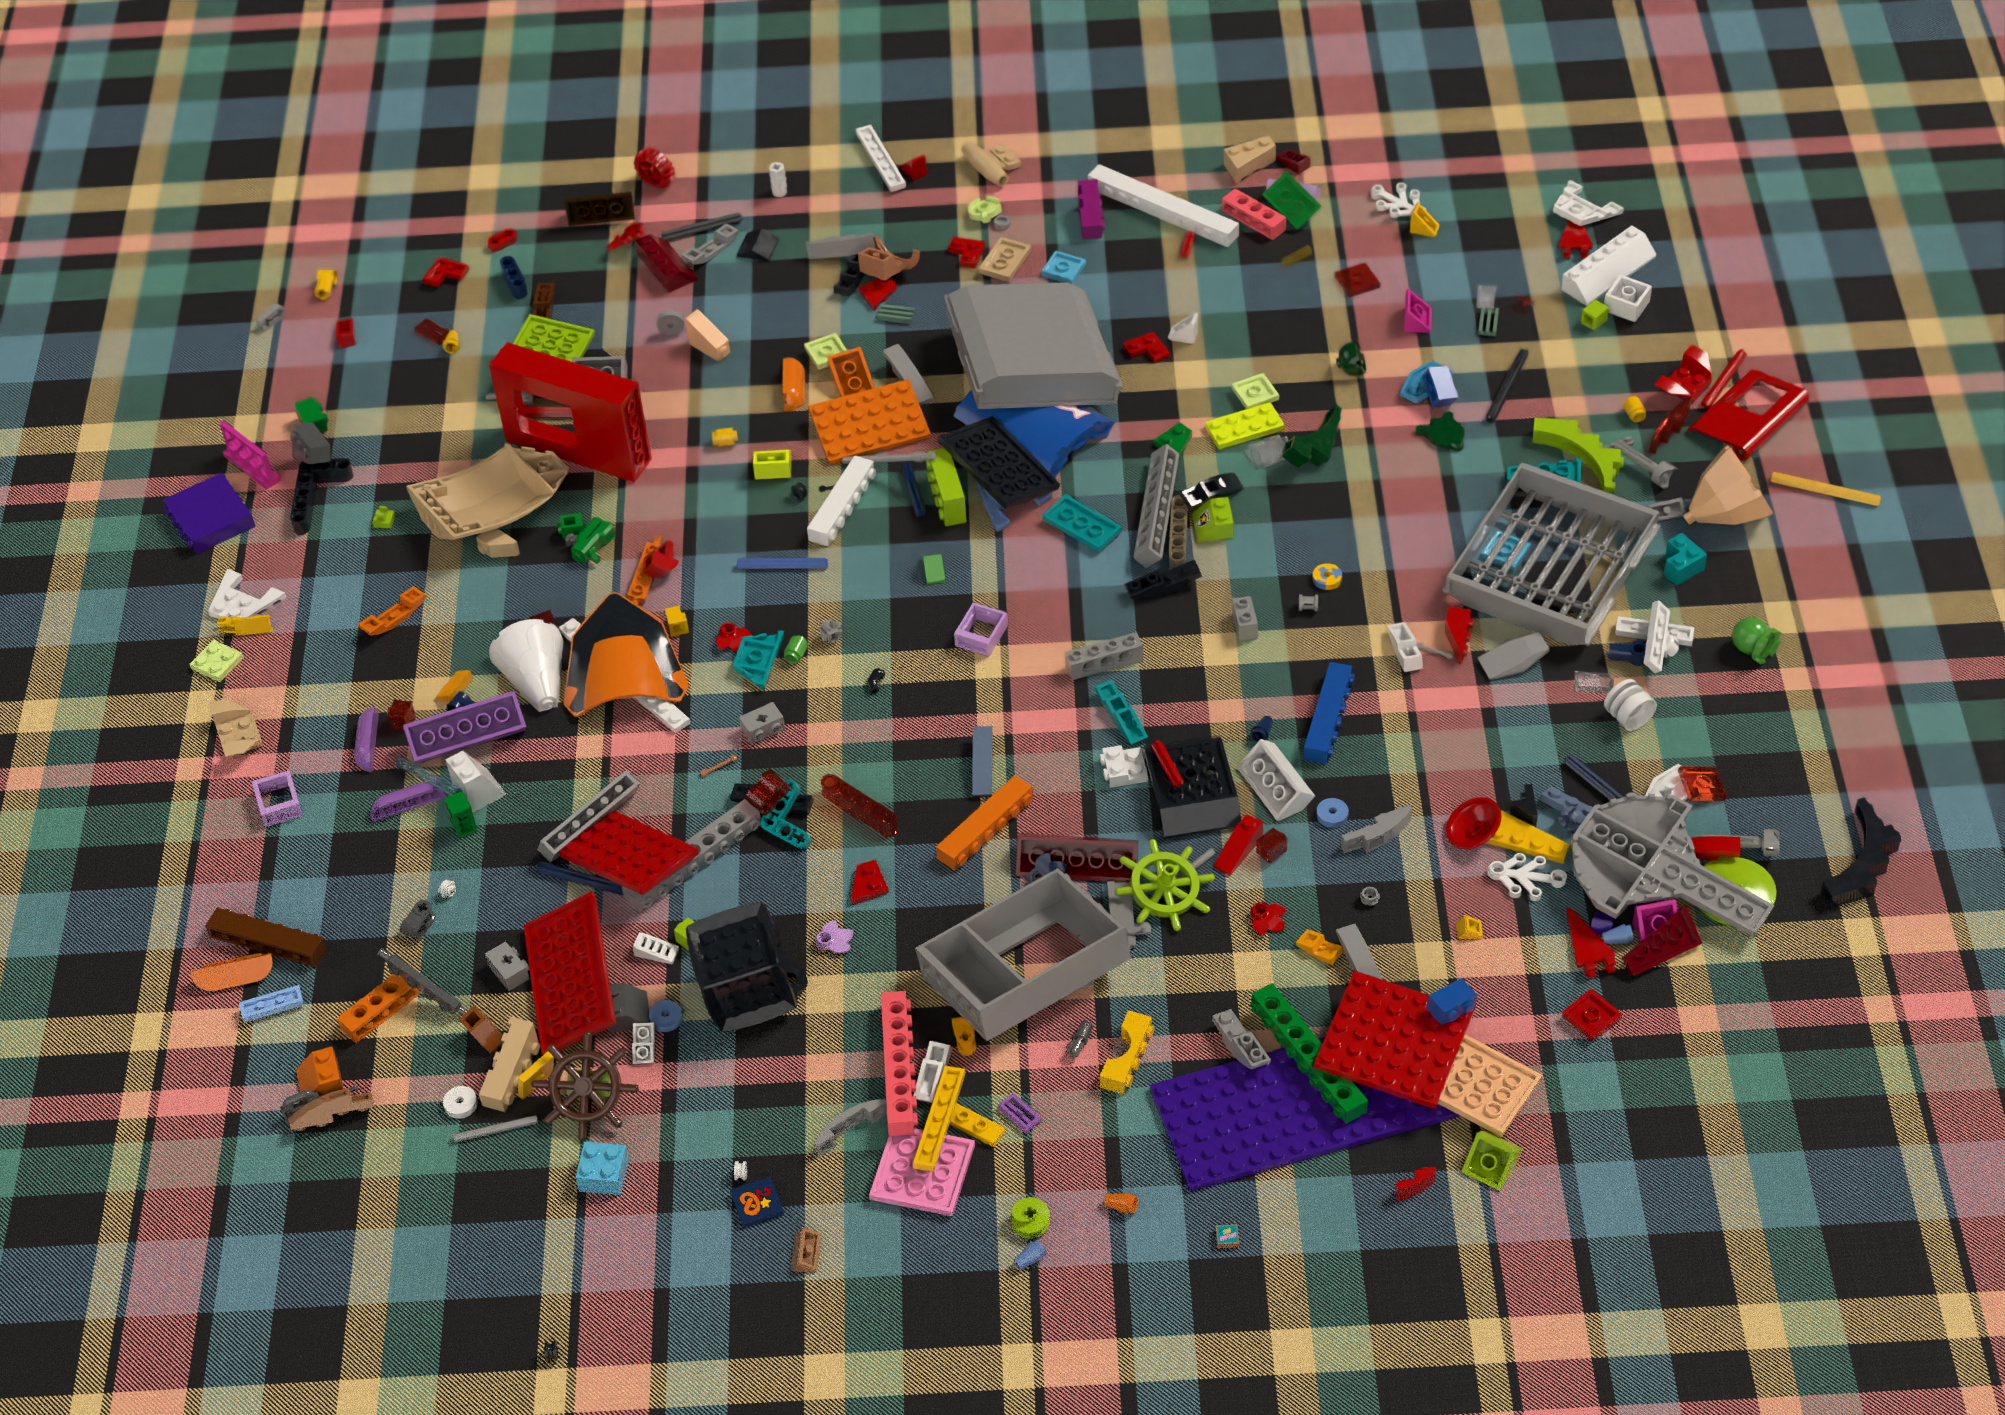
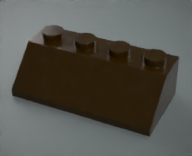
M631 192L564 199L569 226L635 219L634 202Z

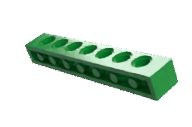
M1271 983L1253 992L1250 1003L1252 1011L1258 1014L1264 1026L1273 1032L1275 1040L1285 1047L1287 1055L1297 1062L1299 1070L1302 1073L1305 1072L1309 1077L1311 1085L1314 1088L1317 1087L1321 1092L1323 1100L1326 1103L1329 1102L1333 1107L1335 1115L1347 1124L1367 1113L1368 1100L1352 1081L1314 1068V1062L1322 1043L1276 986Z

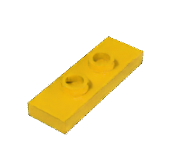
M956 1103L950 1125L995 1147L1004 1135L1005 1128Z

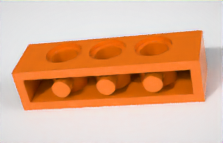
M392 974L386 981L376 986L369 994L359 999L356 1004L337 1018L341 1031L355 1043H358L420 994L419 990L407 985L406 980L401 976L397 977Z

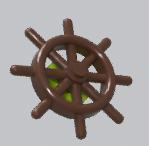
M586 1031L583 1035V1050L572 1052L566 1056L555 1045H549L548 1051L558 1063L552 1070L549 1080H533L531 1082L533 1088L549 1089L550 1098L555 1106V1109L544 1118V1123L547 1125L551 1124L561 1114L572 1121L579 1122L578 1139L580 1141L586 1140L587 1122L596 1121L605 1116L616 1128H621L623 1123L612 1110L618 1103L621 1092L636 1093L639 1091V1086L636 1084L621 1083L620 1073L615 1065L626 1054V1049H618L610 1058L602 1053L591 1050L592 1033L590 1031ZM582 1059V1070H576L571 1063ZM591 1060L601 1064L597 1070H590ZM565 1070L568 1073L567 1081H560ZM560 1089H566L567 1095H569L564 1100L561 1097ZM589 1098L599 1110L588 1113ZM576 1100H580L579 1112L569 1108Z

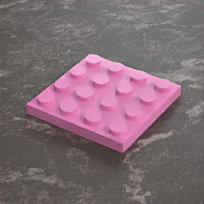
M914 1128V1135L889 1136L869 1194L870 1200L953 1217L973 1154L975 1140L946 1135L935 1171L930 1172L913 1169V1161L924 1130Z

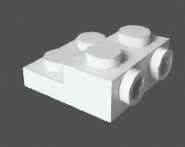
M1122 745L1102 748L1103 754H1099L1101 766H1105V769H1103L1104 780H1108L1110 788L1148 782V774L1141 747L1126 750L1122 749Z

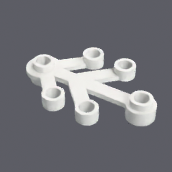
M1398 183L1396 185V192L1399 194V198L1385 192L1384 188L1379 184L1372 187L1371 197L1378 200L1376 202V209L1378 211L1390 209L1389 215L1392 218L1411 216L1415 204L1420 203V191L1416 189L1410 191V199L1413 200V205L1407 202L1405 183ZM1384 198L1392 203H1386L1384 200L1380 199Z
M1523 853L1515 854L1513 858L1504 863L1494 861L1487 869V874L1491 879L1500 880L1509 889L1510 897L1519 898L1522 889L1519 885L1514 884L1509 877L1516 878L1529 892V898L1533 901L1541 899L1542 891L1540 888L1535 887L1530 880L1551 883L1553 887L1561 888L1566 884L1567 874L1559 869L1551 872V875L1531 872L1534 869H1544L1546 858L1536 856L1533 861L1525 865L1526 856ZM1515 865L1521 867L1517 870L1511 869Z

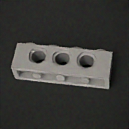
M1137 632L1065 652V667L1071 680L1143 661V645Z

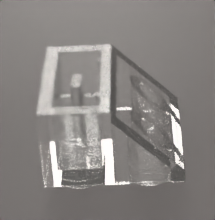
M1280 434L1264 438L1263 441L1247 445L1248 448L1242 451L1256 470L1263 469L1286 460L1281 455L1288 438L1287 436L1280 437Z

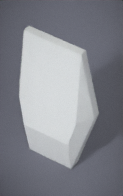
M1677 764L1654 777L1645 796H1648V794H1655L1657 797L1674 795L1686 801L1694 791V789L1690 788L1697 777L1702 778L1698 775H1680V773L1693 772Z

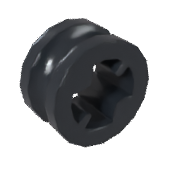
M798 482L796 485L791 486V491L796 499L801 500L802 496L806 497L808 495L803 483Z
M556 1340L551 1344L548 1341L544 1343L546 1362H549L550 1359L558 1361Z

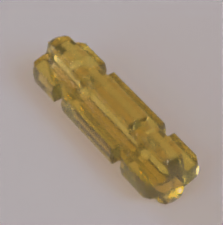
M1306 245L1289 254V256L1282 258V264L1285 267H1289L1292 263L1294 264L1311 255L1312 249Z

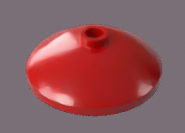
M1476 797L1463 802L1452 812L1447 821L1446 836L1448 840L1459 849H1473L1487 843L1495 835L1501 824L1502 814L1499 806L1492 799L1486 797Z

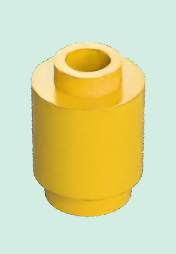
M1630 396L1623 402V408L1630 420L1638 423L1645 419L1646 410L1639 397Z
M733 427L716 429V431L712 432L713 446L735 445V441H738L737 430L733 431Z

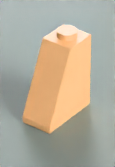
M698 309L685 318L690 345L718 362L730 353L729 340Z

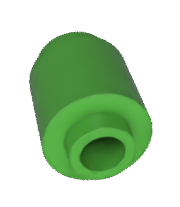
M803 636L791 637L784 650V659L787 662L796 664L802 659L808 647V643Z

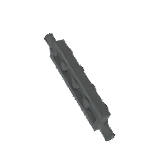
M383 948L377 953L378 956L387 961V967L393 975L404 978L407 985L411 988L419 989L426 999L437 1002L440 1009L444 1012L458 1013L463 1016L468 1011L458 1000L396 955H391Z

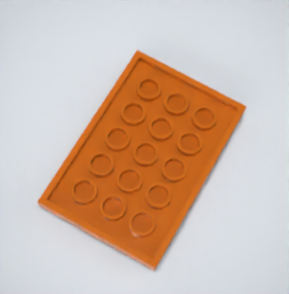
M909 379L808 406L829 465L842 462L843 457L865 456L931 438L930 430Z

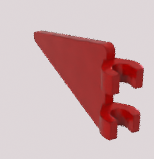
M1568 220L1559 243V248L1563 249V259H1570L1571 249H1581V259H1585L1588 257V251L1593 249V244L1584 225L1579 226Z
M1567 908V920L1577 967L1584 968L1588 979L1596 977L1594 972L1597 970L1596 963L1603 962L1607 974L1615 972V952L1572 908Z

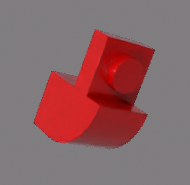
M667 540L658 547L657 551L653 550L644 557V574L653 578H662L678 565L679 560L673 558L674 542Z

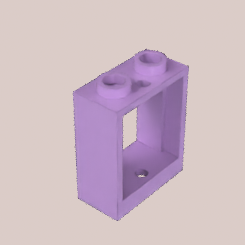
M972 603L954 633L955 646L989 657L1008 626L1007 613ZM976 620L996 625L989 638L969 632Z
M290 770L252 781L265 827L303 816ZM289 786L293 800L264 808L261 794Z

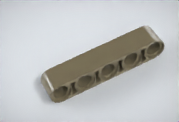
M1180 495L1174 496L1171 500L1170 570L1186 563L1188 508Z

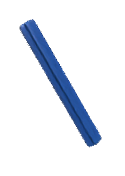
M827 558L737 559L738 569H826L828 567Z

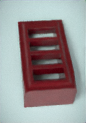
M1286 149L1276 156L1279 162L1297 174L1310 168L1311 159L1295 151Z

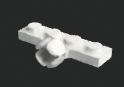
M1659 600L1652 603L1644 664L1654 673L1662 671L1663 657L1667 658V654L1674 656L1679 650V641L1668 633L1670 610Z

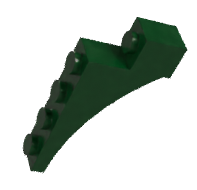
M1335 405L1325 414L1323 422L1316 432L1301 437L1295 435L1284 444L1281 457L1298 468L1309 461L1318 467L1324 462H1328L1332 456L1331 450L1335 444L1334 438L1338 432L1337 426L1341 420L1342 408Z

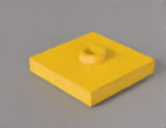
M549 1051L518 1077V1096L522 1100L536 1089L531 1086L533 1080H546L550 1077L554 1066V1057Z

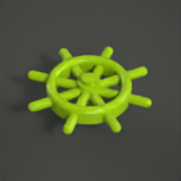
M1151 839L1149 846L1152 854L1145 856L1138 863L1125 856L1120 858V863L1133 870L1130 886L1116 888L1114 893L1116 896L1132 894L1136 903L1143 909L1136 919L1137 923L1142 924L1149 914L1158 917H1170L1173 929L1179 931L1181 925L1178 915L1185 913L1191 906L1203 913L1210 912V907L1196 898L1199 892V883L1214 881L1215 876L1214 874H1197L1195 868L1187 861L1193 851L1192 847L1187 846L1179 856L1170 852H1159L1156 840ZM1155 865L1158 876L1147 870V868ZM1180 870L1186 877L1175 879V876ZM1140 876L1153 883L1140 884ZM1190 885V893L1187 894L1177 887ZM1155 890L1150 899L1144 894V892ZM1172 894L1183 901L1174 904ZM1161 896L1164 897L1166 905L1157 903Z

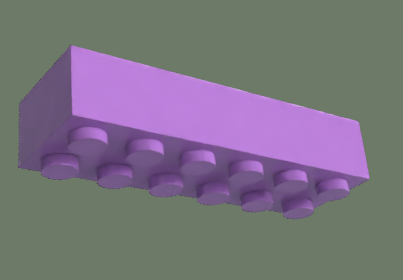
M515 691L405 724L403 729L416 765L525 731L526 724Z

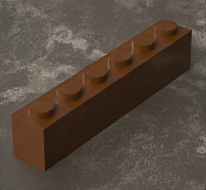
M217 907L205 925L210 938L266 954L271 953L273 956L315 968L327 950L323 937L318 934L306 933L300 929L286 927L283 924H274L265 919H257L247 914L235 913L230 909Z

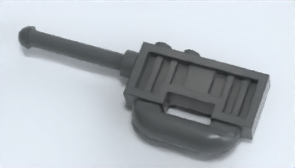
M357 1085L349 1088L350 1093L359 1089ZM304 1090L287 1097L283 1102V1106H280L286 1124H289L288 1118L297 1110L319 1098L318 1093Z

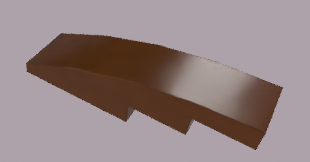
M538 283L533 301L534 310L532 315L552 319L555 283Z

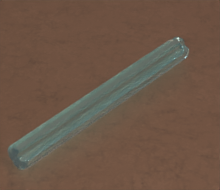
M400 756L395 762L396 766L450 795L462 791L458 786Z

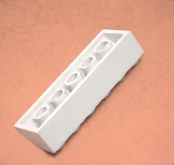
M1630 226L1565 272L1562 277L1561 290L1587 306L1593 300H1597L1607 293L1619 275L1629 277L1656 257V253L1646 234L1634 226Z

